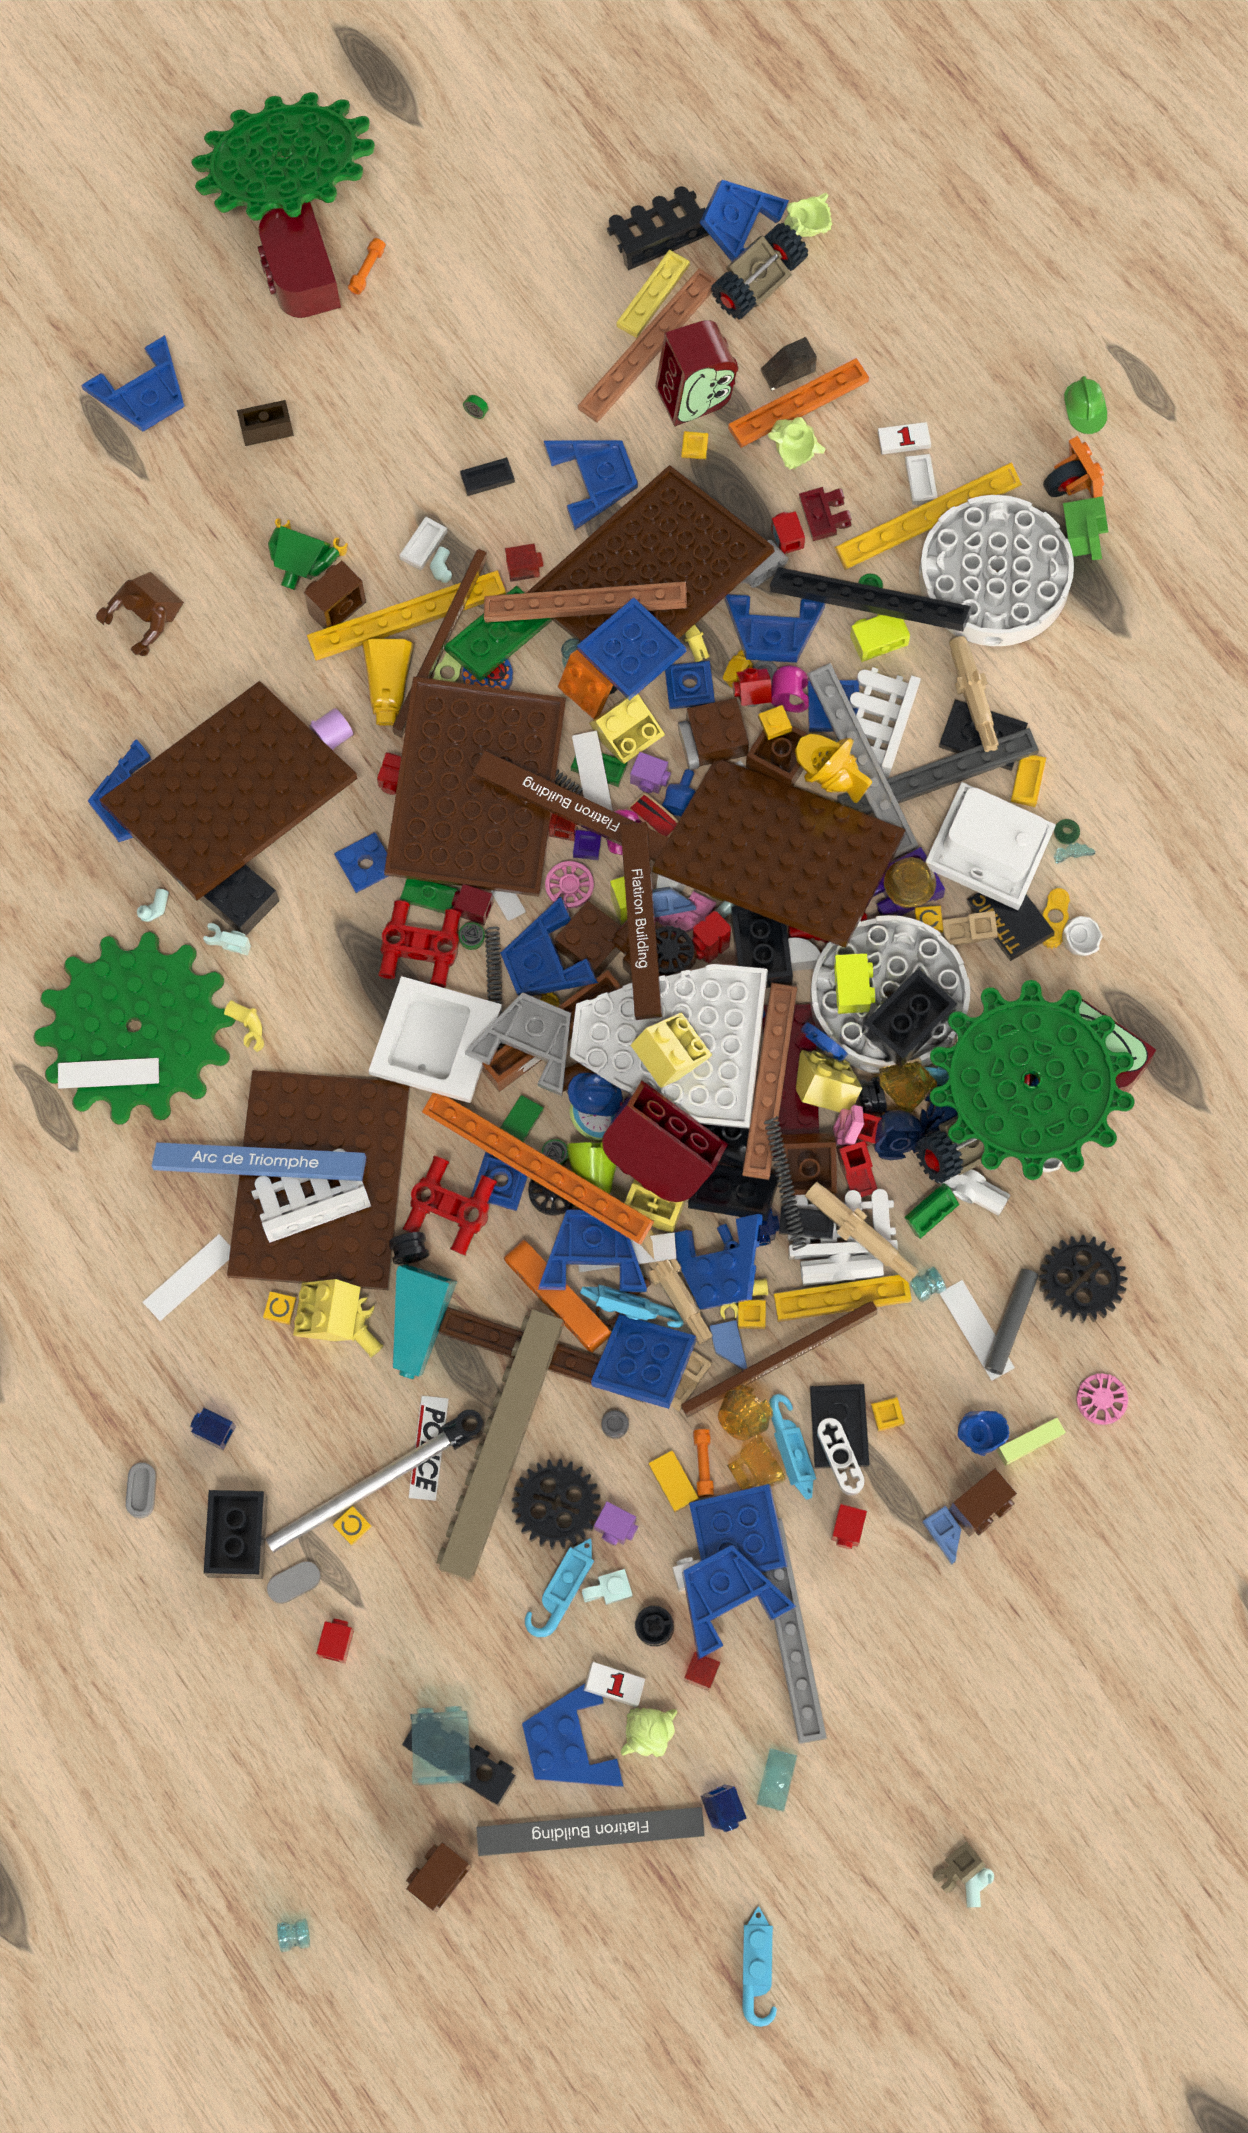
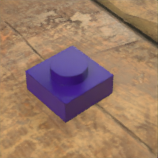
M576 830L573 858L599 860L602 836L591 831Z

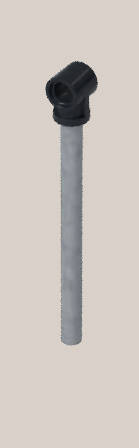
M467 1409L462 1411L458 1417L441 1426L443 1430L441 1434L266 1538L273 1553L450 1446L456 1450L470 1441L479 1439L484 1432L485 1426L481 1415L474 1410ZM468 1419H474L478 1424L475 1430L466 1431L463 1429L464 1422Z

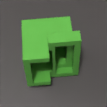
M1104 497L1063 503L1068 542L1070 543L1073 557L1091 554L1092 560L1102 559L1099 534L1109 532Z

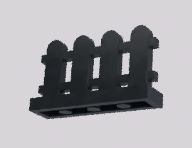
M680 186L674 190L675 199L667 201L663 196H656L652 200V209L646 211L643 206L636 205L631 208V218L624 220L620 215H613L609 218L607 233L609 236L615 235L620 243L617 245L620 253L623 252L624 264L628 271L665 255L669 250H677L709 236V233L700 224L706 208L700 209L694 200L697 198L694 190L689 192L686 187ZM679 206L685 216L678 218L673 208ZM655 216H658L663 223L658 228L651 219ZM636 225L642 235L634 237L629 228Z

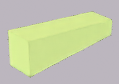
M1055 1418L1000 1446L997 1452L1006 1466L1061 1437L1066 1432L1058 1418Z

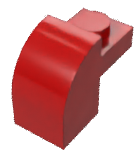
M865 1141L837 1149L839 1163L849 1191L855 1190L859 1192L861 1197L873 1194L877 1190V1185L871 1167L873 1165Z

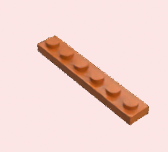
M855 358L729 423L728 429L740 448L771 433L777 420H794L797 417H802L869 382V376L858 359Z

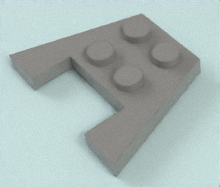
M521 993L465 1051V1055L490 1065L500 1042L546 1061L547 1065L537 1084L543 1089L562 1096L571 1013Z

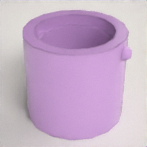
M336 708L318 720L311 721V725H309V728L332 750L353 736V731L348 722Z

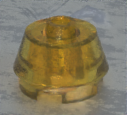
M909 857L896 861L888 868L884 877V887L887 895L898 906L904 908L917 907L926 903L933 896L936 889V877L933 870L924 861Z
M738 1385L734 1390H729L725 1394L718 1412V1420L722 1428L732 1437L742 1441L765 1432L769 1427V1420L773 1417L771 1406L765 1399L761 1402L752 1394L754 1389L746 1385Z

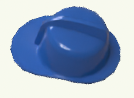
M578 1074L572 1078L568 1085L569 1101L581 1113L605 1117L613 1116L617 1113L620 1103L623 1101L621 1089L598 1074Z

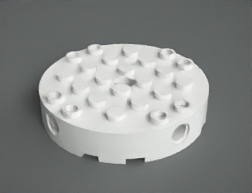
M986 495L968 499V502L957 507L953 506L946 511L927 535L919 568V584L922 596L971 606V615L963 632L945 628L958 637L963 636L969 642L986 646H1008L1022 643L1046 630L1059 616L1066 603L1074 572V560L1070 543L1059 529L1060 525L1047 512H1041L1028 501L1004 495Z
M876 916L874 919L862 922L860 920L846 948L829 942L821 952L814 968L810 989V1004L815 1027L834 1040L848 1053L844 1060L848 1061L851 1066L879 1075H901L905 1070L931 1065V1051L936 1047L951 1048L958 1038L956 1032L949 1027L947 1021L900 1068L862 1034L863 1023L888 999L884 992L894 993L918 968L958 1003L956 1011L967 1015L970 1002V982L964 962L953 944L950 945L940 935L941 933L931 926L903 916ZM867 953L868 962L873 963V978H869L870 987L875 988V1003H871L869 1012L838 1014L834 974L835 955Z

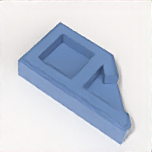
M671 887L653 890L655 917L696 910L694 902Z
M736 1320L711 1325L709 1328L713 1335L712 1341L715 1354L733 1363L742 1371L745 1370L747 1365Z
M944 1506L923 1520L922 1523L952 1565L956 1561L961 1528L947 1507Z

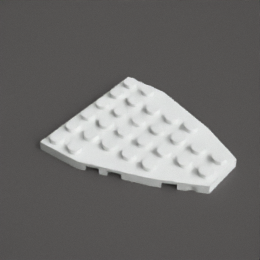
M711 964L692 971L685 970L670 976H659L663 1016L660 1018L635 1019L632 983L624 985L623 988L598 995L595 999L577 1003L570 1057L619 1089L630 1094L643 1080L700 1124L750 1129L768 970L764 968ZM682 1012L712 1056L678 1081L660 1088L630 1045L645 1028Z

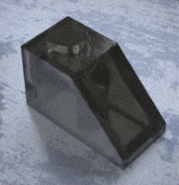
M804 337L780 349L761 368V373L772 391L815 372L817 356L807 338Z

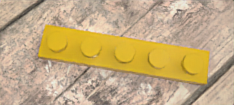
M900 1275L775 1293L773 1296L778 1322L849 1312L870 1301H873L876 1307L912 1301L909 1283Z

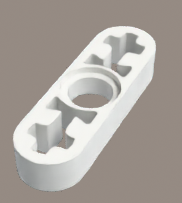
M833 1418L824 1419L819 1424L817 1430L819 1441L841 1491L846 1495H856L864 1486L863 1474L839 1421ZM829 1425L830 1428H836L837 1431L834 1433V1438L836 1442L841 1439L843 1443L835 1444L829 1449L827 1445H832V1440L829 1435H823L826 1429L825 1426ZM842 1449L847 1452L849 1459L846 1463L838 1464L833 1460V1453L836 1450ZM853 1465L854 1469H850L849 1473L853 1479L858 1478L859 1480L856 1483L855 1489H852L850 1485L845 1486L844 1483L847 1481V1475L845 1471L839 1474L838 1470H844Z

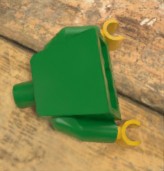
M280 518L275 520L276 528L273 530L268 541L270 557L274 562V567L285 570L281 585L293 590L296 588L299 576L312 580L313 577H318L339 556H344L348 548V543H345L343 547L338 546L340 538H335L333 540V547H330L331 544L291 530L290 520H287V523L281 526Z

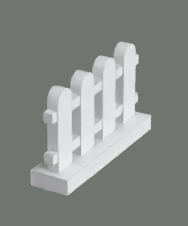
M872 667L871 671L861 670L858 673L857 681L860 686L865 687L864 694L860 692L853 693L849 702L852 708L858 709L856 717L866 737L876 740L874 747L871 746L885 777L889 778L921 678L911 675L909 683L902 681V676L897 675L896 679L878 674V669ZM875 690L890 695L889 702L870 696L871 691ZM896 698L903 699L902 705L895 704ZM864 712L882 717V723L879 724L864 719ZM889 720L896 722L894 728L888 726ZM882 743L888 744L887 751L880 749Z
M343 1149L334 1150V1152H345ZM260 1176L255 1181L256 1190L251 1191L254 1200L259 1198L264 1213L260 1214V1218L269 1243L371 1206L362 1181L339 1180L341 1186L330 1189L327 1179L281 1177L282 1181L272 1184L267 1176ZM310 1180L315 1195L305 1198L300 1183ZM285 1189L290 1204L280 1207L275 1192Z
M883 1189L875 1190L871 1196V1201L861 1202V1195L855 1190L847 1192L844 1204L853 1212L857 1208L860 1210L872 1209L873 1229L898 1250L897 1240H891V1235H896L895 1227L890 1228L889 1208H894V1200H888L887 1192ZM795 1195L796 1198L793 1200L797 1201L795 1205L799 1208L819 1210L813 1204L808 1205L805 1195ZM835 1223L832 1240L804 1237L806 1239L803 1242L807 1244L805 1247L795 1251L792 1249L801 1245H789L788 1248L789 1260L828 1258L835 1254H852V1256L871 1253L851 1236L847 1242L837 1243V1238L842 1237L837 1234L838 1230H836ZM788 1235V1240H790V1238L794 1236ZM810 1239H820V1244H810Z

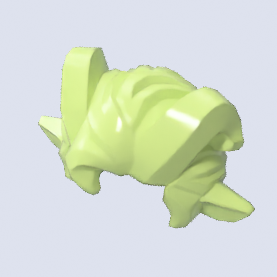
M824 193L818 197L813 196L808 199H801L798 202L789 203L787 205L788 216L784 222L785 226L789 225L791 230L794 229L797 236L800 235L802 237H812L831 230L830 207L825 203L829 195Z
M797 417L794 420H777L771 433H768V437L776 442L777 451L785 463L784 466L788 467L789 470L792 468L796 469L798 466L810 461L814 457V453L824 454L826 450L817 442L813 428L808 426L801 417Z
M637 1707L630 1709V1713L627 1714L628 1719L625 1732L627 1743L621 1749V1755L637 1752L644 1756H649L650 1754L656 1757L663 1756L668 1742L675 1733L673 1719L677 1714V1710L671 1709L667 1712H662L658 1709L650 1708L639 1709Z

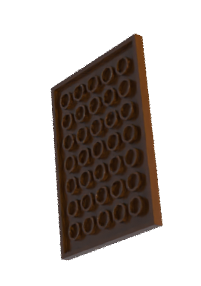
M669 465L527 593L686 582L687 608L649 611L679 639L770 557L775 550L772 544ZM615 613L555 617L550 619L581 643Z
M413 676L384 875L457 886L465 884L478 889L539 897L551 812L473 776L472 772L485 750L555 784L566 698Z
M258 681L99 800L101 805L198 901L358 778L357 773L262 682Z
M718 758L714 759L670 835L669 841L656 859L652 872L846 948L899 848L906 829L794 786L789 787L773 778Z
M252 1070L243 1147L315 1151L343 1149L345 1152L365 1153L366 1162L362 1182L371 1206L269 1243L260 1218V1214L264 1213L259 1198L254 1200L251 1192L256 1190L255 1181L260 1176L239 1175L227 1271L228 1278L299 1284L337 1279L361 1287V1289L388 1291L393 1250H390L388 1241L394 1238L410 1086L386 1080ZM267 1176L272 1184L282 1181L281 1177ZM327 1179L330 1189L341 1186L339 1180ZM310 1180L300 1183L305 1198L315 1195ZM285 1189L275 1192L280 1207L290 1204Z

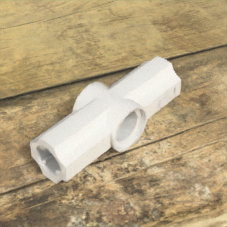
M973 1169L943 1182L953 1190V1194L959 1199L971 1204L976 1203L997 1216L1000 1215L1010 1197V1194L986 1182L985 1177Z
M835 1254L829 1256L828 1259L800 1262L803 1286L825 1283L835 1285L884 1276L883 1263L872 1254L852 1256V1254Z

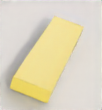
M669 250L616 322L617 327L638 338L690 266V261Z

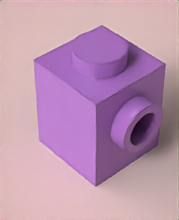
M639 752L630 773V784L638 786L643 792L659 794L662 786L666 787L670 780L671 772H668V762Z
M606 1502L594 1525V1530L603 1534L601 1537L603 1540L616 1546L617 1543L624 1545L627 1539L631 1541L639 1526L635 1525L636 1516Z

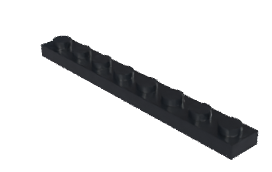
M778 567L770 583V592L962 632L971 615V606Z

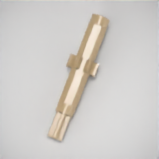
M959 636L953 638L949 642V646L958 673L957 683H955L958 695L963 694L966 699L972 721L979 732L984 751H995L998 749L997 746L999 744L993 728L992 714L984 692L986 690L985 685L988 684L985 673L980 674L979 670H977L966 637Z
M818 1182L806 1193L805 1197L840 1227L837 1234L847 1241L851 1236L876 1259L880 1260L885 1266H890L908 1283L918 1274L919 1271L899 1255L900 1252L864 1221L867 1215L862 1210L857 1208L853 1212Z
M650 1229L640 1245L654 1259L653 1242L650 1237L654 1234ZM677 1259L648 1263L652 1269L648 1272V1276L653 1285L661 1284L683 1322L687 1323L693 1335L696 1336L699 1345L707 1342L713 1335L702 1319L701 1312L678 1275L682 1270Z

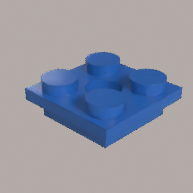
M710 661L674 664L665 670L669 709L696 707L715 702ZM687 679H692L697 684L693 688H687L683 685V682Z
M376 833L334 853L355 893L389 877L384 875L387 852ZM364 859H369L373 862L372 866L368 869L360 868L359 863Z
M485 1152L471 1197L475 1193L481 1175L493 1180L498 1175H504L508 1178V1183L503 1187L495 1185L488 1203L517 1211L528 1176Z

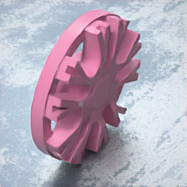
M565 861L555 865L549 871L545 880V888L548 897L553 903L564 894L563 900L567 908H578L591 898L594 881L591 872L583 864L575 861ZM568 866H571V874H567ZM577 868L584 871L579 877L574 875ZM559 869L564 873L561 878L554 874ZM589 878V881L580 883V881ZM550 880L557 881L559 884L550 883ZM589 887V890L586 894L580 888ZM558 888L560 891L553 895L550 889ZM577 893L582 897L581 900L576 897ZM568 897H573L575 902L566 903Z
M1101 1373L1092 1375L1083 1381L1078 1389L1076 1401L1080 1413L1088 1421L1098 1425H1108L1116 1422L1123 1416L1128 1405V1395L1125 1386L1115 1376ZM1097 1379L1099 1388H1093L1089 1382ZM1103 1379L1107 1380L1106 1388L1102 1387ZM1112 1382L1119 1387L1118 1390H1110V1385ZM1085 1387L1094 1393L1091 1395L1083 1391V1389ZM1122 1394L1123 1398L1114 1399L1113 1395ZM1081 1397L1090 1398L1091 1404L1083 1406ZM1113 1403L1123 1404L1121 1411L1115 1409ZM1093 1406L1095 1411L1089 1415L1087 1411ZM1110 1408L1115 1417L1111 1418L1107 1409ZM1100 1410L1105 1413V1420L1096 1419L1097 1411Z

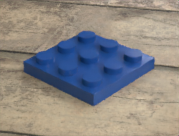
M632 598L577 645L578 651L629 701L686 653V647L635 598Z
M619 1314L591 1380L592 1387L669 1409L695 1346L696 1336L639 1319H630L625 1315Z
M767 1484L689 1503L701 1561L732 1545L761 1573L788 1567L771 1485Z

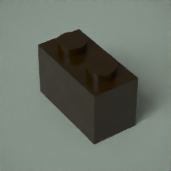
M286 400L237 410L245 446L294 436Z

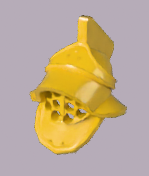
M809 734L800 738L795 754L798 763L807 772L804 775L806 782H817L826 792L847 791L854 803H858L872 784L871 779L858 770L857 758L850 754L854 742L852 738L841 739L838 742L816 734Z

